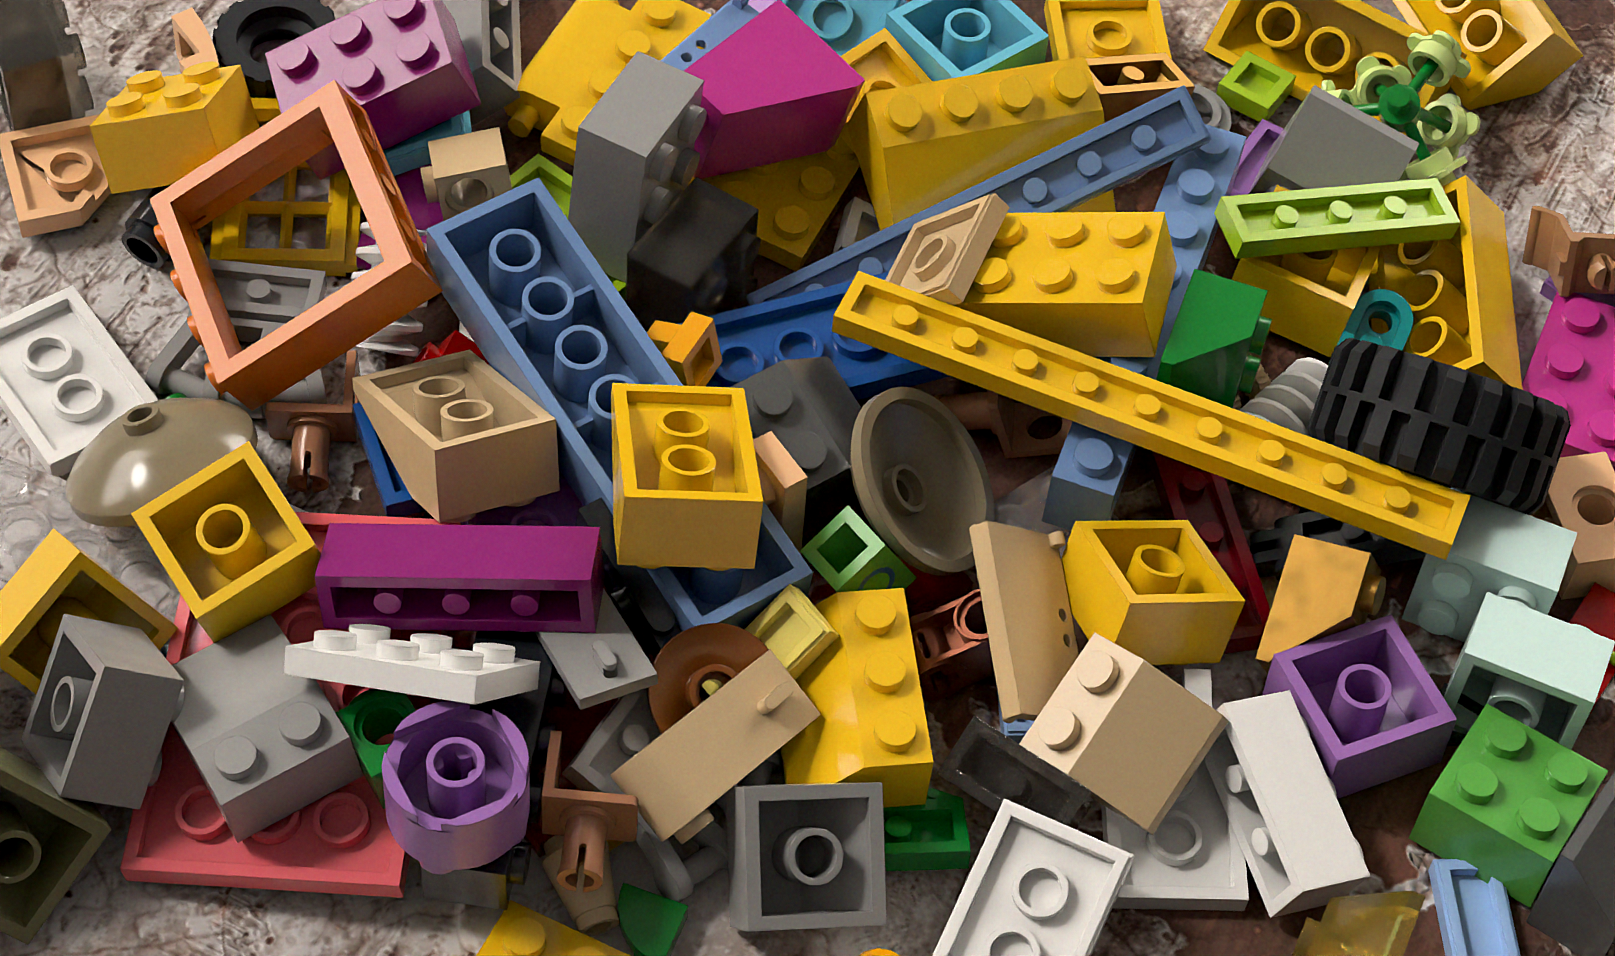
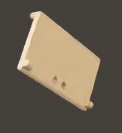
M986 520L979 524H973L969 531L1002 719L1006 723H1012L1019 718L1035 721L1079 656L1059 549L1066 545L1064 532L1056 531L1044 534Z

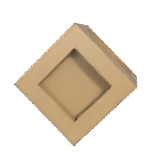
M499 127L428 141L432 166L420 168L427 202L428 204L440 202L444 221L512 190Z

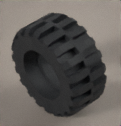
M1346 338L1334 348L1307 427L1309 436L1445 487H1452L1521 513L1532 515L1544 504L1571 424L1568 411L1564 407L1522 389L1427 357L1404 352L1400 349L1378 345L1365 340L1360 341L1354 338Z

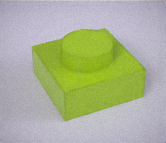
M1246 51L1219 82L1216 94L1223 99L1227 106L1258 122H1261L1262 119L1268 121L1292 92L1296 75Z

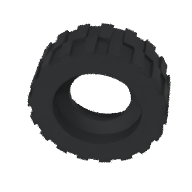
M320 0L236 1L229 6V10L225 14H221L217 20L218 27L213 30V45L216 50L219 68L241 65L251 98H277L268 65L252 60L250 56L251 49L270 40H294L336 20L334 11L329 6L325 7L322 5Z

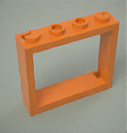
M335 80L150 198L159 223L154 226V234L162 248L172 258L175 269L170 272L171 280L179 294L188 302L192 313L187 318L189 329L199 344L205 348L209 362L204 366L205 373L213 387L221 395L227 391L251 411L443 291L367 112ZM335 143L384 261L242 351L197 230L327 146Z

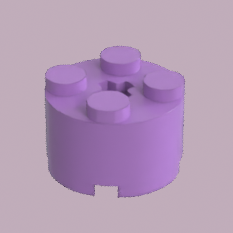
M442 701L427 705L402 720L394 731V739L390 743L387 752H384L382 761L386 819L391 834L399 846L410 856L418 860L425 870L433 874L442 875L453 870L470 869L490 863L520 843L526 835L530 812L529 755L523 735L516 725L507 716L493 709L491 715L483 711L470 709V704L455 701Z

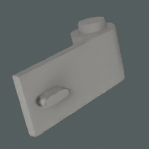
M603 589L596 633L523 632L537 635L580 710L658 684L657 672L605 589Z

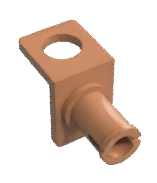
M357 350L347 351L343 404L269 402L266 404L265 415L270 438L292 440L290 471L287 477V484L294 490L306 492L309 468L310 479H313V493L326 490L329 486L328 470L331 441L356 442L357 426L354 420L352 404L359 403V400L353 390L352 378L361 376Z
M987 390V392L944 396L942 394L934 395V398L943 403L959 419L967 431L991 429L993 434H997L1005 459L1060 454L1073 422L1022 402L1015 403L1014 399ZM1055 416L1063 422L1060 431L1051 438L1035 439L1028 434L1029 426L1039 417Z
M551 731L542 790V834L564 836L561 862L557 872L558 883L563 888L576 892L579 867L584 865L583 892L596 891L602 886L604 879L602 872L606 840L633 842L637 839L639 799L633 795L559 789L562 768V732Z

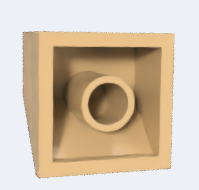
M1094 632L1019 743V746L1058 779L1153 835L1229 720L1144 659Z

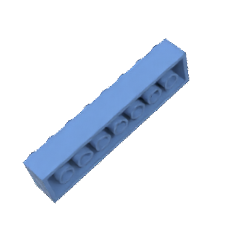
M538 177L426 229L427 255L443 289L441 293L489 365L556 419L559 470L583 506L602 498L613 515L612 383L683 386V384ZM764 501L755 569L730 568L724 571H713L704 567L673 566L647 569L674 612L675 622L681 632L707 623H724L745 629L789 584L800 588L808 598L813 575L812 570Z

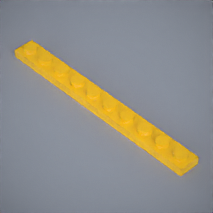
M861 271L857 272L833 315L832 332L1444 560H1447L1471 497L1462 492Z

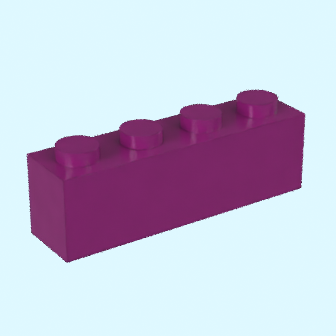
M330 523L315 573L323 627L349 629V625L371 624L399 630L596 633L605 583L600 527Z

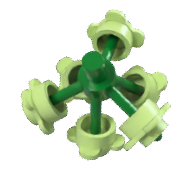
M1437 30L1433 35L1422 36L1419 33H1412L1409 36L1407 46L1412 52L1408 56V66L1415 75L1413 79L1410 71L1405 66L1397 65L1392 68L1380 64L1379 60L1373 56H1367L1362 58L1356 65L1358 78L1352 90H1336L1332 80L1322 81V90L1370 116H1379L1382 123L1398 132H1405L1409 138L1419 143L1415 152L1418 159L1407 165L1399 181H1407L1408 178L1409 180L1437 178L1441 186H1444L1456 180L1453 170L1468 162L1465 156L1456 158L1459 154V147L1470 136L1478 133L1480 129L1479 116L1473 112L1467 113L1461 107L1460 98L1452 93L1442 95L1438 100L1431 102L1425 108L1421 107L1418 92L1425 83L1441 87L1446 85L1453 75L1465 78L1471 71L1470 63L1461 57L1462 50L1459 43L1448 33ZM1426 144L1432 146L1435 150L1429 152Z

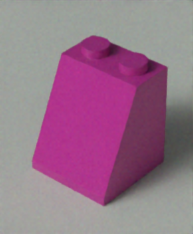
M781 0L775 1L684 70V72L704 80L700 107L706 109L707 112L702 130L694 144V151L700 153V159L693 177L699 180L828 151L835 145L865 79Z

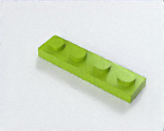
M1437 178L1221 196L1214 212L1235 259L1452 239L1461 223Z

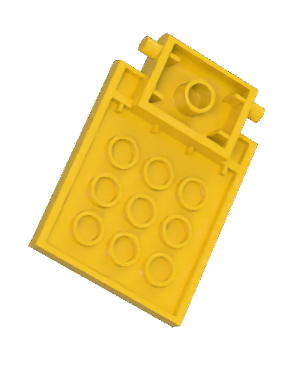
M576 0L522 72L517 88L520 98L504 107L507 115L511 116V119L508 121L510 131L519 137H527L533 127L543 131L540 138L541 150L574 166L578 126L636 52L640 51L657 60H661L712 15L681 0H637L631 10L620 6L618 0ZM839 136L835 145L825 152L699 180L692 177L688 183L687 192L693 195V203L686 220L789 269L798 271L806 262L862 171L857 155Z

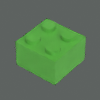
M1486 704L1430 790L1409 839L1444 859L1466 861L1478 868L1474 875L1475 877L1486 883H1489L1491 877L1497 879L1506 887L1507 895L1531 907L1548 879L1561 852L1585 817L1608 770Z

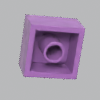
M1392 615L1274 654L1262 694L1267 695L1290 690L1300 715L1308 724L1310 738L1326 775L1335 786L1337 799L1440 763L1457 718Z

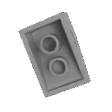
M271 614L172 665L184 680L183 707L176 721L172 722V725L237 843L363 776L350 737L317 681L311 678L283 674L285 647L291 645V643Z

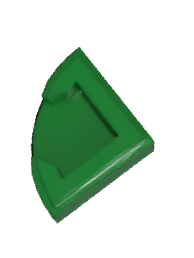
M623 882L618 900L619 926L625 941L634 952V956H671L688 918V905Z

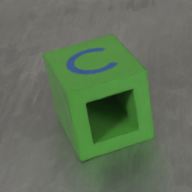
M849 505L800 550L836 592L904 588L905 590L917 578Z

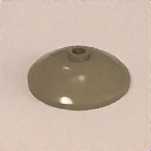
M895 387L875 395L862 407L856 418L850 446V467L853 485L868 522L878 537L895 555L924 573L935 576H951L973 567L975 559L969 528L973 524H979L986 520L994 522L995 513L993 492L988 472L972 437L959 419L943 403L921 390L910 387Z
M169 398L135 406L107 425L77 457L66 482L67 499L74 513L87 523L103 527L138 525L131 515L134 511L249 441L254 450H256L258 442L256 428L245 410L234 404L214 398Z

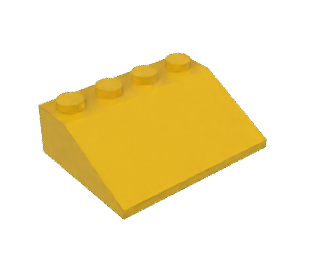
M1081 56L867 92L849 119L847 126L881 231L1105 123L1103 107L1086 57ZM1113 189L1067 212H1116Z

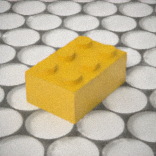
M1165 212L1007 213L964 301L956 304V307L1092 357H1155L1177 268Z

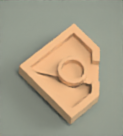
M100 114L0 134V152L22 238L83 226L111 194L89 127Z

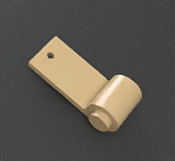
M769 649L671 728L621 765L610 776L625 795H633L639 799V814L661 842L674 834L682 845L715 819L707 807L821 714L775 654Z

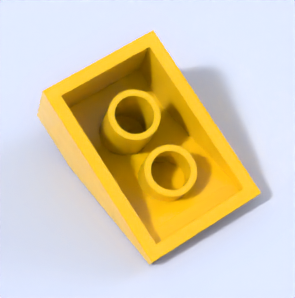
M612 383L613 525L617 564L636 565L646 569H656L663 566L704 567L713 571H724L730 568L755 569L763 496L744 388Z

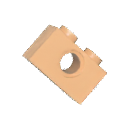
M1606 452L1560 457L1543 506L1530 516L1577 532L1558 590L1561 600L1585 597L1595 582L1615 592V471Z

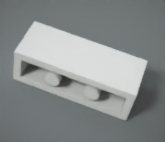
M1290 690L1223 703L1216 711L1226 717L1229 722L1204 757V761L1270 918L1337 903L1370 877V873L1364 862L1362 848L1353 837L1339 805L1335 786L1326 775L1310 738L1308 724L1300 715Z

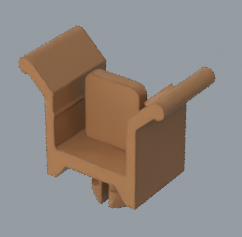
M1532 206L1522 262L1548 271L1561 297H1569L1574 292L1615 294V234L1573 232L1563 214L1541 206Z

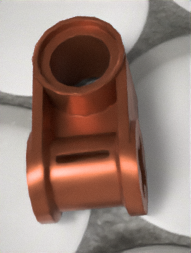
M980 589L973 590L964 597L932 611L920 613L909 618L923 700L933 701L949 697L961 688L995 674L988 633H986L987 628ZM923 634L926 641L920 642L918 635ZM941 671L943 677L938 679L935 672Z

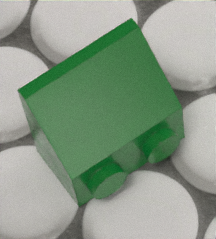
M1194 269L1160 360L1156 380L1233 408L1239 391L1247 394L1251 393L1258 373L1261 358L1251 356L1250 354L1254 353L1261 356L1272 323V319L1261 316L1267 290Z

